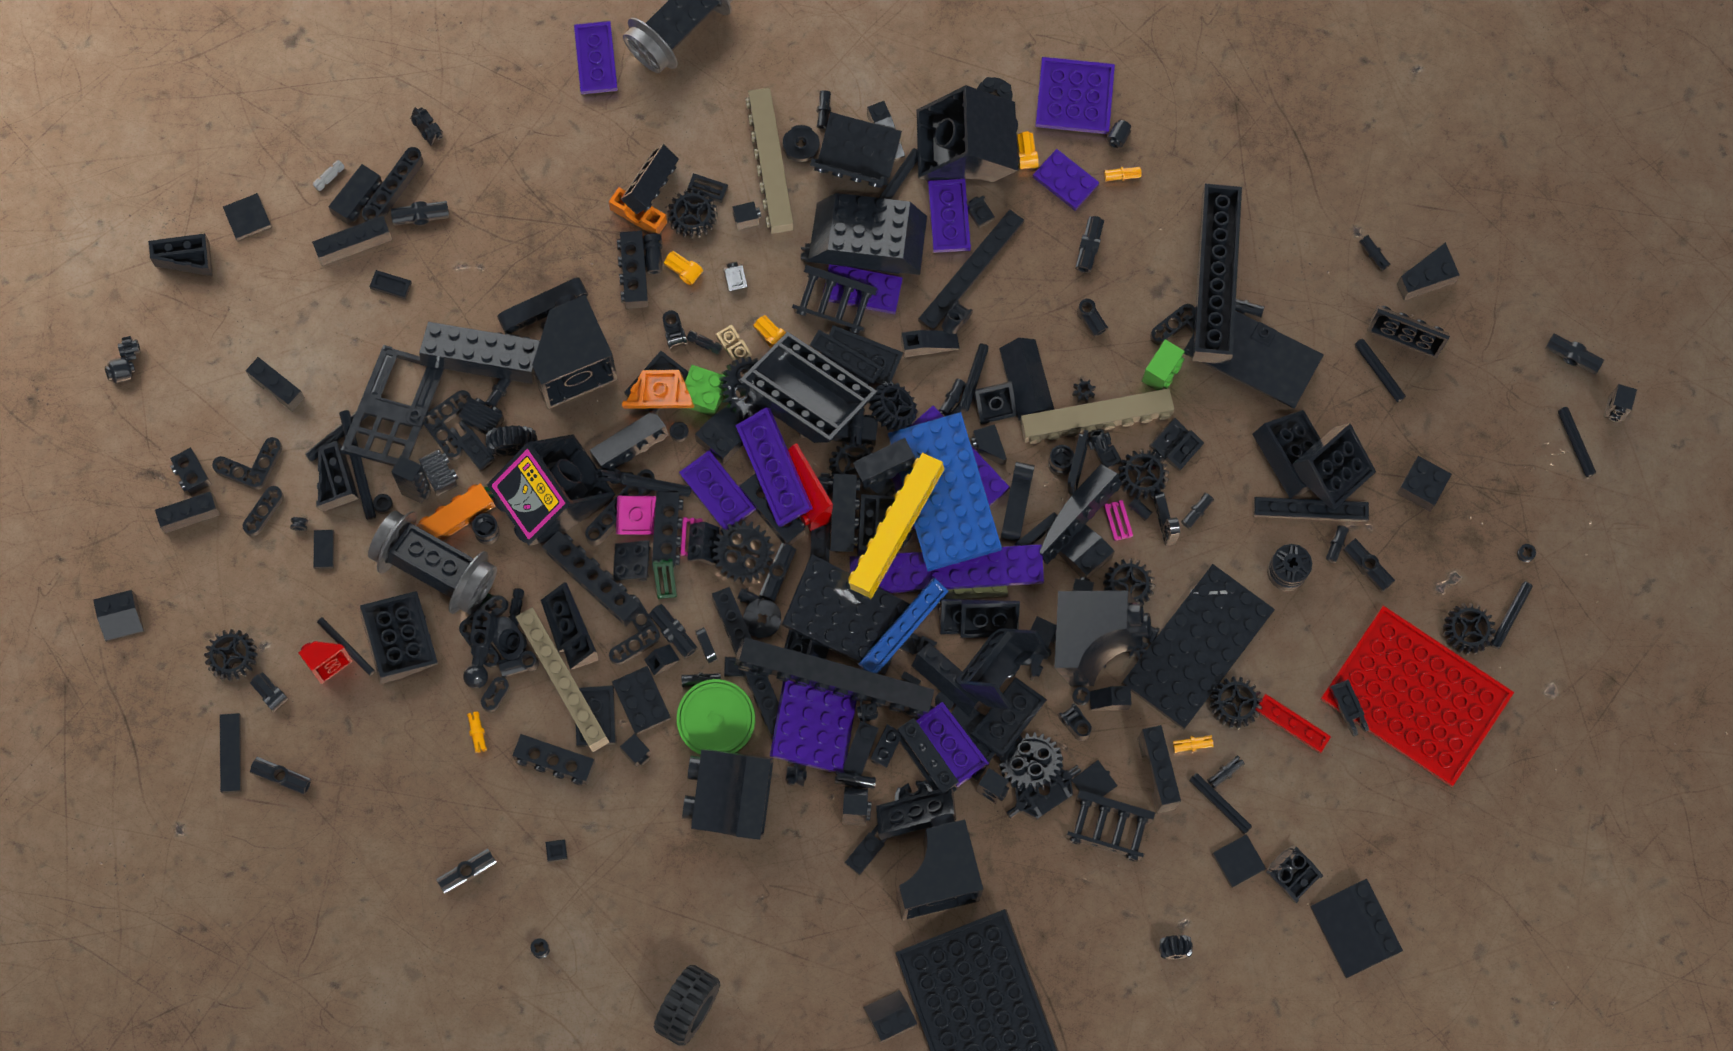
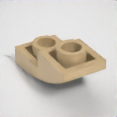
M732 324L715 334L732 361L752 356Z

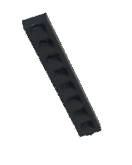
M1009 209L918 318V321L928 329L935 330L946 317L953 304L963 297L1023 225L1024 219Z

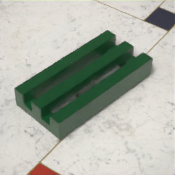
M673 559L668 561L661 560L660 562H657V560L653 561L658 599L677 597ZM660 566L662 567L665 594L661 592L658 570ZM666 566H669L672 593H669Z

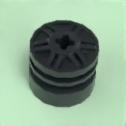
M1283 545L1277 549L1268 564L1267 573L1269 580L1280 590L1292 591L1298 589L1303 585L1312 570L1311 556L1300 545ZM1290 562L1293 563V568L1289 567Z

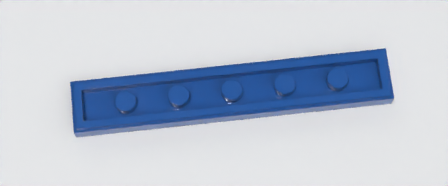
M933 578L858 665L865 671L877 674L948 593V590L937 579Z

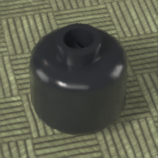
M125 357L109 360L107 366H105L107 379L115 384L131 380L132 373L135 372L132 361L128 362Z

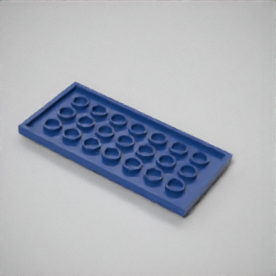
M961 412L888 433L891 444L905 438L915 459L920 458L921 454L924 453L942 461L945 470L914 523L927 571L1001 551L1002 546ZM913 468L908 471L903 470L899 472L903 486L906 475L910 474Z

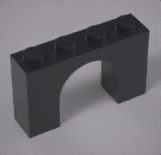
M1162 725L1142 729L1137 740L1142 757H1148L1154 779L1152 798L1156 813L1176 810L1181 802Z

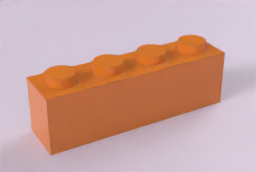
M481 483L478 485L474 484L462 496L457 495L448 505L437 508L430 517H423L416 527L444 541L473 522L478 515L485 514L496 505Z

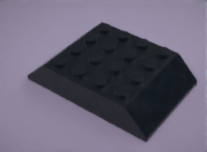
M835 193L821 200L816 205L808 262L920 275L927 215L910 201Z
M789 332L740 379V383L754 403L763 409L766 407L770 408L773 416L813 443L831 442L877 394L875 389Z

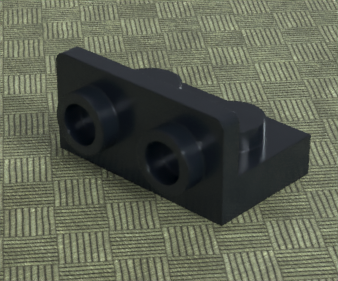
M707 522L690 525L688 561H701L709 565L717 564V561L712 560L717 554L711 551L717 548L713 545V542H719L716 535L719 534L720 527Z

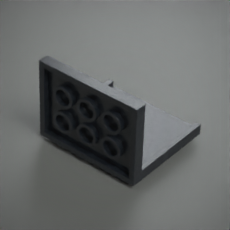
M830 112L819 158H812L810 166L814 167V171L821 173L832 171L833 176L843 178V175L850 176L851 181L861 183V180L869 181L868 185L882 188L883 185L889 184L902 131Z

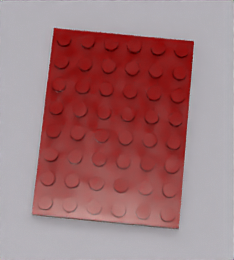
M1383 605L1320 700L1340 712L1330 686L1348 679L1365 714L1364 717L1369 727L1368 732L1452 788L1514 692ZM1358 718L1353 720L1354 723L1360 726Z

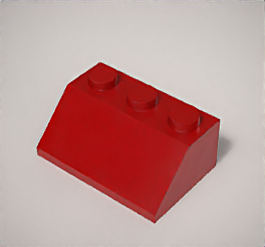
M314 641L302 646L301 651L298 652L320 684L353 662L342 644Z

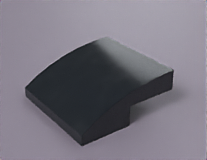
M1173 418L1149 446L1180 471L1201 448L1204 442L1192 430L1188 431L1176 418Z

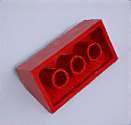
M796 443L788 451L813 508L801 515L800 518L803 525H807L809 530L812 531L831 522L833 503Z

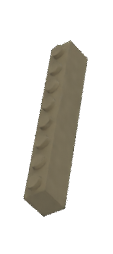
M770 88L748 91L749 97L745 98L747 109L751 110L748 118L749 125H753L754 131L751 132L752 142H756L757 148H754L755 160L759 159L760 165H757L758 177L762 176L763 181L760 182L761 194L765 193V199L762 202L764 211H768V216L765 217L766 226L771 229V234L793 231V219Z
M1170 389L1023 415L1021 416L1020 424L1024 442L1035 444L1043 439L1056 440L1060 436L1065 435L1073 437L1078 435V433L1084 432V430H1088L1089 434L1097 429L1111 430L1115 426L1122 425L1127 427L1140 421L1141 423H1148L1156 418L1165 420L1173 415L1175 409Z
M533 607L516 616L591 751L594 752L610 743Z

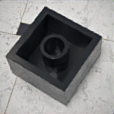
M1418 456L1397 494L1431 512L1452 474Z

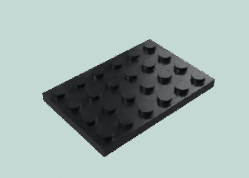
M811 555L784 617L782 626L859 664L908 608L910 603L880 588H877L872 599L851 590L848 581L850 573L815 555ZM892 657L878 672L879 674L886 675Z

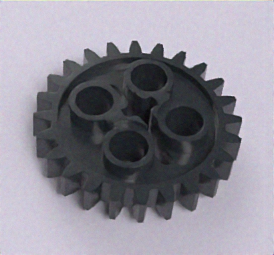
M742 357L732 361V364L726 366L728 370L722 371L725 377L719 378L723 384L718 387L724 391L720 393V396H725L722 402H728L727 409L734 408L732 414L739 412L740 418L746 416L747 419L763 410L762 407L754 403L740 383V372L745 375L758 362V358L752 360L751 357L745 359ZM736 390L739 391L740 398L736 395Z
M744 520L741 526H739L737 521L734 522V527L728 524V531L722 528L720 530L722 535H716L719 542H713V545L717 548L711 551L717 554L712 560L719 562L715 566L716 568L722 567L720 574L726 572V579L733 576V582L740 578L741 584L744 583L745 578L751 583L752 577L758 580L759 574L764 576L766 574L764 569L769 570L770 568L767 562H773V559L769 556L775 553L769 550L774 544H768L767 541L771 537H764L766 530L760 532V525L753 528V522L746 526ZM732 536L740 537L741 544H734ZM756 541L759 544V550H753L750 543ZM727 546H730L736 550H741L742 548H744L746 553L759 555V558H756L750 554H745L744 556H741L740 551L727 549ZM727 554H733L736 561L734 563L728 562ZM745 560H752L754 568H747Z
M1034 732L1032 737L1028 733H1026L1025 738H1022L1020 735L1018 737L1019 740L1015 741L1002 759L999 758L1002 776L1011 782L1012 788L1018 785L1019 791L1026 787L1027 792H1029L1030 788L1037 792V787L1039 786L1044 790V784L1051 786V779L1057 781L1056 774H1061L1060 768H1063L1060 747L1057 748L1056 741H1051V737L1045 740L1044 734L1039 738L1036 732Z

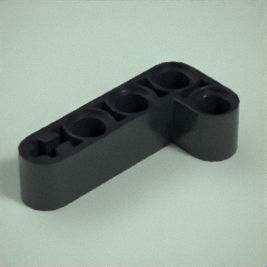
M1021 462L1015 463L1001 538L1014 541L1020 540L1035 465Z

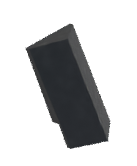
M1018 337L1000 347L999 351L1004 365L1007 382L1011 381L1013 386L1018 421L1021 420L1023 415L1055 410L1036 339Z
M564 582L541 599V603L558 652H564L570 669H575L598 661L599 658L568 584Z
M941 599L938 606L940 634H960V638L990 637L993 632L1001 628H1019L1020 601Z

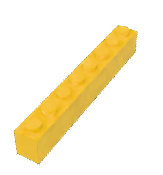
M924 453L921 454L920 458H916L913 463L912 472L907 474L904 479L903 488L897 491L894 498L895 502L892 506L888 507L884 521L880 522L877 526L874 539L871 538L869 540L866 553L860 556L858 567L849 576L848 581L851 590L872 599L945 470L942 461Z

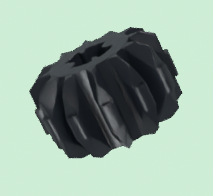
M1172 935L1160 939L1159 952L1162 958L1180 960L1192 955L1193 943L1191 942V937Z

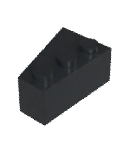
M205 233L148 241L150 259L155 267L213 276L210 242Z
M1446 242L1400 277L1397 286L1403 300L1456 283L1460 274Z
M337 441L319 447L318 451L319 482L317 483L318 501H316V507L323 512L359 499L347 456L340 452L342 445Z
M861 494L857 556L866 553L869 540L871 538L874 539L877 526L880 522L884 521L888 507L892 506L895 502V496Z
M845 786L842 825L866 826V821H870L872 802H868V788Z

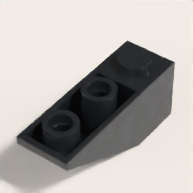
M916 330L901 334L904 358L960 350L957 333L948 334L945 331Z
M1036 616L1030 630L1037 631L1048 647L1051 642L1055 643L1057 625ZM1036 655L1033 661L1029 664L1031 681L1034 680L1035 676H1040L1043 670L1041 663L1043 659L1047 660L1049 656Z

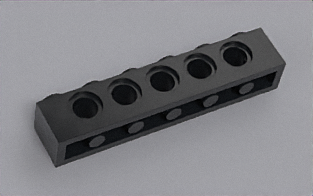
M558 530L542 546L544 552L627 627L642 612L640 600L635 595L630 596L622 583L619 582L617 584L613 581L614 577L607 570H601L599 568L600 564L593 557L589 559L586 556L587 552L580 545L576 547L572 543L573 539L567 533L563 535ZM571 550L570 554L562 555L563 551ZM584 562L582 567H575L577 563ZM591 575H598L595 580H589ZM605 587L612 588L607 593L602 592ZM619 599L625 600L622 605H617L616 602Z

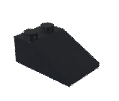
M727 406L710 418L695 433L696 442L707 451L710 450L723 465L744 445L736 425L746 420V416L739 417V412L732 414L734 408L727 409Z
M1085 524L1081 531L1058 554L1080 577L1089 578L1113 557L1115 551L1100 535Z

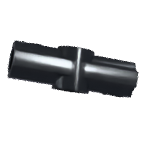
M419 201L412 203L411 206L392 208L393 226L409 223L425 225L431 220L449 218L447 201L428 204Z
M1089 216L1085 234H1083L1080 243V252L1075 267L1079 272L1091 273L1105 221L1101 217Z
M1553 333L1546 346V349L1563 357L1567 364L1580 366L1595 375L1604 362V359L1587 351L1583 344L1575 341L1570 342Z
M1356 538L1343 549L1359 567V571L1363 575L1368 576L1382 592L1394 583L1395 579L1381 566L1378 558L1370 554ZM1365 562L1372 563L1373 568H1367Z
M781 543L773 564L769 568V573L759 594L760 597L775 602L797 551L796 548L789 544ZM780 569L783 571V574L775 576L773 571Z
M662 604L652 609L649 616L661 629L660 631L666 640L673 644L685 659L693 655L698 647L686 634L682 624L677 619H674Z
M256 757L250 769V773L303 795L308 792L312 779L288 770L284 766L276 765L259 757ZM279 772H285V777L282 780L276 779Z
M487 848L471 859L459 863L457 867L436 880L444 894H447L465 882L472 881L477 875L497 863ZM465 867L472 869L468 876L462 875V870Z

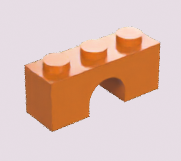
M618 187L609 200L610 210L650 234H660L667 224L666 214L652 206L646 212L642 211L635 214L621 200L626 191Z

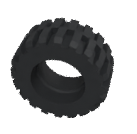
M696 965L687 966L672 985L657 1013L656 1020L654 1021L656 1033L678 1046H685L689 1043L712 1008L720 988L719 979Z

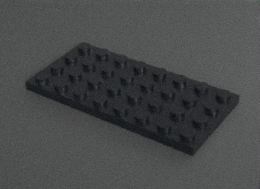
M1212 564L1148 647L1147 653L1142 655L1121 684L1131 686V691L1185 730L1213 693L1212 690L1222 681L1275 609ZM1211 591H1217V592H1218V594H1209V593H1210ZM1220 591H1226L1227 594H1220Z

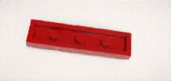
M1265 694L1262 698L1263 701L1259 703L1262 709L1256 708L1255 710L1261 716L1321 754L1331 736Z

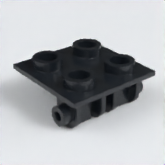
M649 540L615 544L613 581L639 579L642 582L647 581V578H649L648 567L650 566L648 563L650 561L649 550L651 548L649 547Z

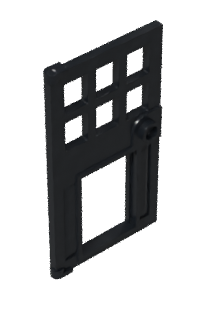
M383 345L340 452L395 466L399 458L388 456L392 443L405 446L401 456L410 459L445 369L427 366L411 406L381 398L397 358L421 365L420 356ZM364 415L376 417L372 430L360 427ZM382 420L394 422L390 435L377 432ZM400 425L412 428L408 440L395 437ZM357 433L369 436L364 449L352 445ZM375 438L387 441L382 454L370 451Z

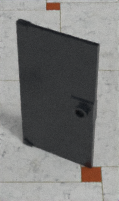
M1235 311L1233 356L1230 365L1201 363L1295 409L1324 354ZM1194 333L1184 349V354L1191 358L1193 356Z

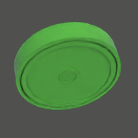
M706 680L693 686L683 696L677 710V727L682 740L690 749L700 755L701 749L737 753L746 746L755 729L756 715L752 701L739 686L726 680Z

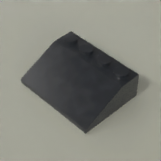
M1377 305L1367 329L1368 332L1434 358H1438L1450 337L1449 333L1445 332L1441 327L1427 325L1423 320L1412 319L1405 313H1397L1387 306Z
M1301 410L1264 423L1252 435L1289 498L1310 491L1300 480L1292 465L1321 439L1305 411Z
M1351 423L1334 427L1292 464L1300 480L1332 510L1342 504L1376 473Z
M417 591L360 605V615L380 684L404 678L438 664Z
M1367 879L1310 906L1346 979L1403 952Z

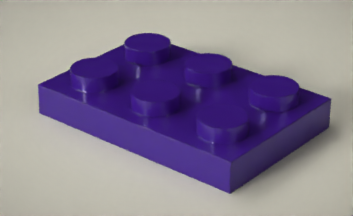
M1058 149L1033 174L1035 180L1075 211L1099 185L1095 178Z

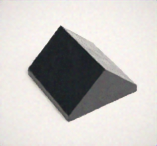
M1011 381L974 390L973 400L980 424L1017 416Z

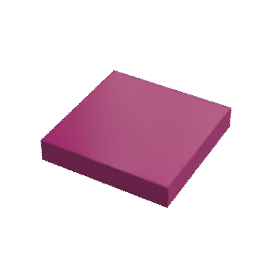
M617 495L616 534L654 535L656 496Z

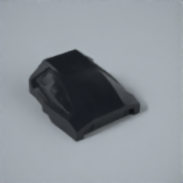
M1294 845L1282 851L1269 865L1266 872L1278 883L1294 903H1298L1299 898L1319 878L1323 877V874L1313 862Z

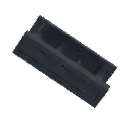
M806 265L804 272L808 274V281L800 306L794 304L792 306L793 309H796L795 313L806 316L808 313L848 326V331L857 334L860 331L865 332L866 328L861 327L860 324L869 298L872 295L877 296L879 289ZM818 278L826 280V287L816 312L807 309V305L815 281H818ZM837 283L843 285L844 292L834 318L825 315V311L833 286H836ZM855 289L861 291L860 295L862 297L852 324L842 319L851 292Z
M915 718L899 727L898 731L902 735L899 743L924 779L930 784L932 790L940 789L943 794L952 788L955 793L957 791L955 785L959 781Z
M1079 790L1076 801L1080 802L1081 808L1074 833L1068 831L1066 839H1070L1069 842L1072 844L1080 845L1083 843L1127 856L1126 859L1133 862L1142 860L1144 853L1138 851L1145 825L1148 822H1153L1156 812ZM1091 806L1098 807L1100 811L1093 838L1081 835L1088 808H1091ZM1110 811L1118 813L1117 816H1119L1112 844L1100 841L1106 817ZM1129 817L1137 819L1136 821L1138 822L1131 850L1119 846L1126 819H1129Z

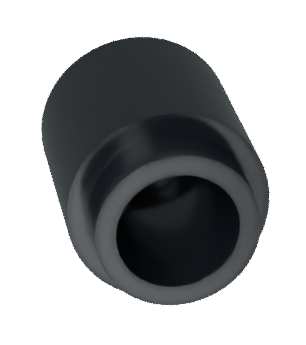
M1118 120L1114 124L1107 137L1111 147L1121 148L1124 146L1131 133V125L1127 121Z

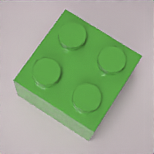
M1165 339L1145 369L1141 382L1156 391L1163 390L1164 388L1168 389L1174 375H1177L1182 367V363L1185 360L1183 358L1185 351Z
M691 365L685 384L694 403V408L688 409L712 417L717 414L723 399L720 393L724 392L723 389L718 387L723 384L719 378L725 376Z

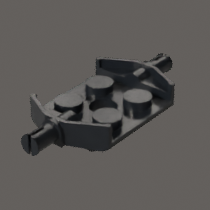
M1076 765L1070 770L1060 768L1061 774H1056L1057 781L1051 779V786L1044 784L1050 789L1048 795L1040 794L1039 787H1037V792L1033 788H1030L1029 792H1027L1026 787L1019 791L1018 785H1016L1014 788L1016 804L1013 808L1006 811V814L1009 815L1008 817L1011 819L1022 812L1038 820L1041 816L1068 798H1071L1073 796L1071 779L1081 772L1079 766Z

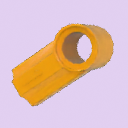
M1025 131L1017 134L1018 154L1020 157L1019 169L1038 168V153L1035 151L1033 133Z
M675 251L670 252L664 261L665 266L677 273L690 286L694 284L703 272L700 265L694 261L689 262Z
M766 315L757 319L753 325L766 340L770 348L786 334L782 328H778Z

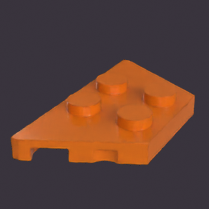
M642 370L638 381L630 390V396L622 403L624 409L694 408V403L679 370Z

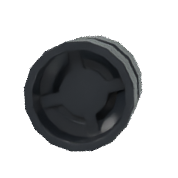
M1067 445L1055 446L1050 452L1048 460L1049 470L1057 476L1068 474L1074 458L1073 450Z
M480 514L474 519L472 528L480 543L490 545L498 540L500 529L492 515Z

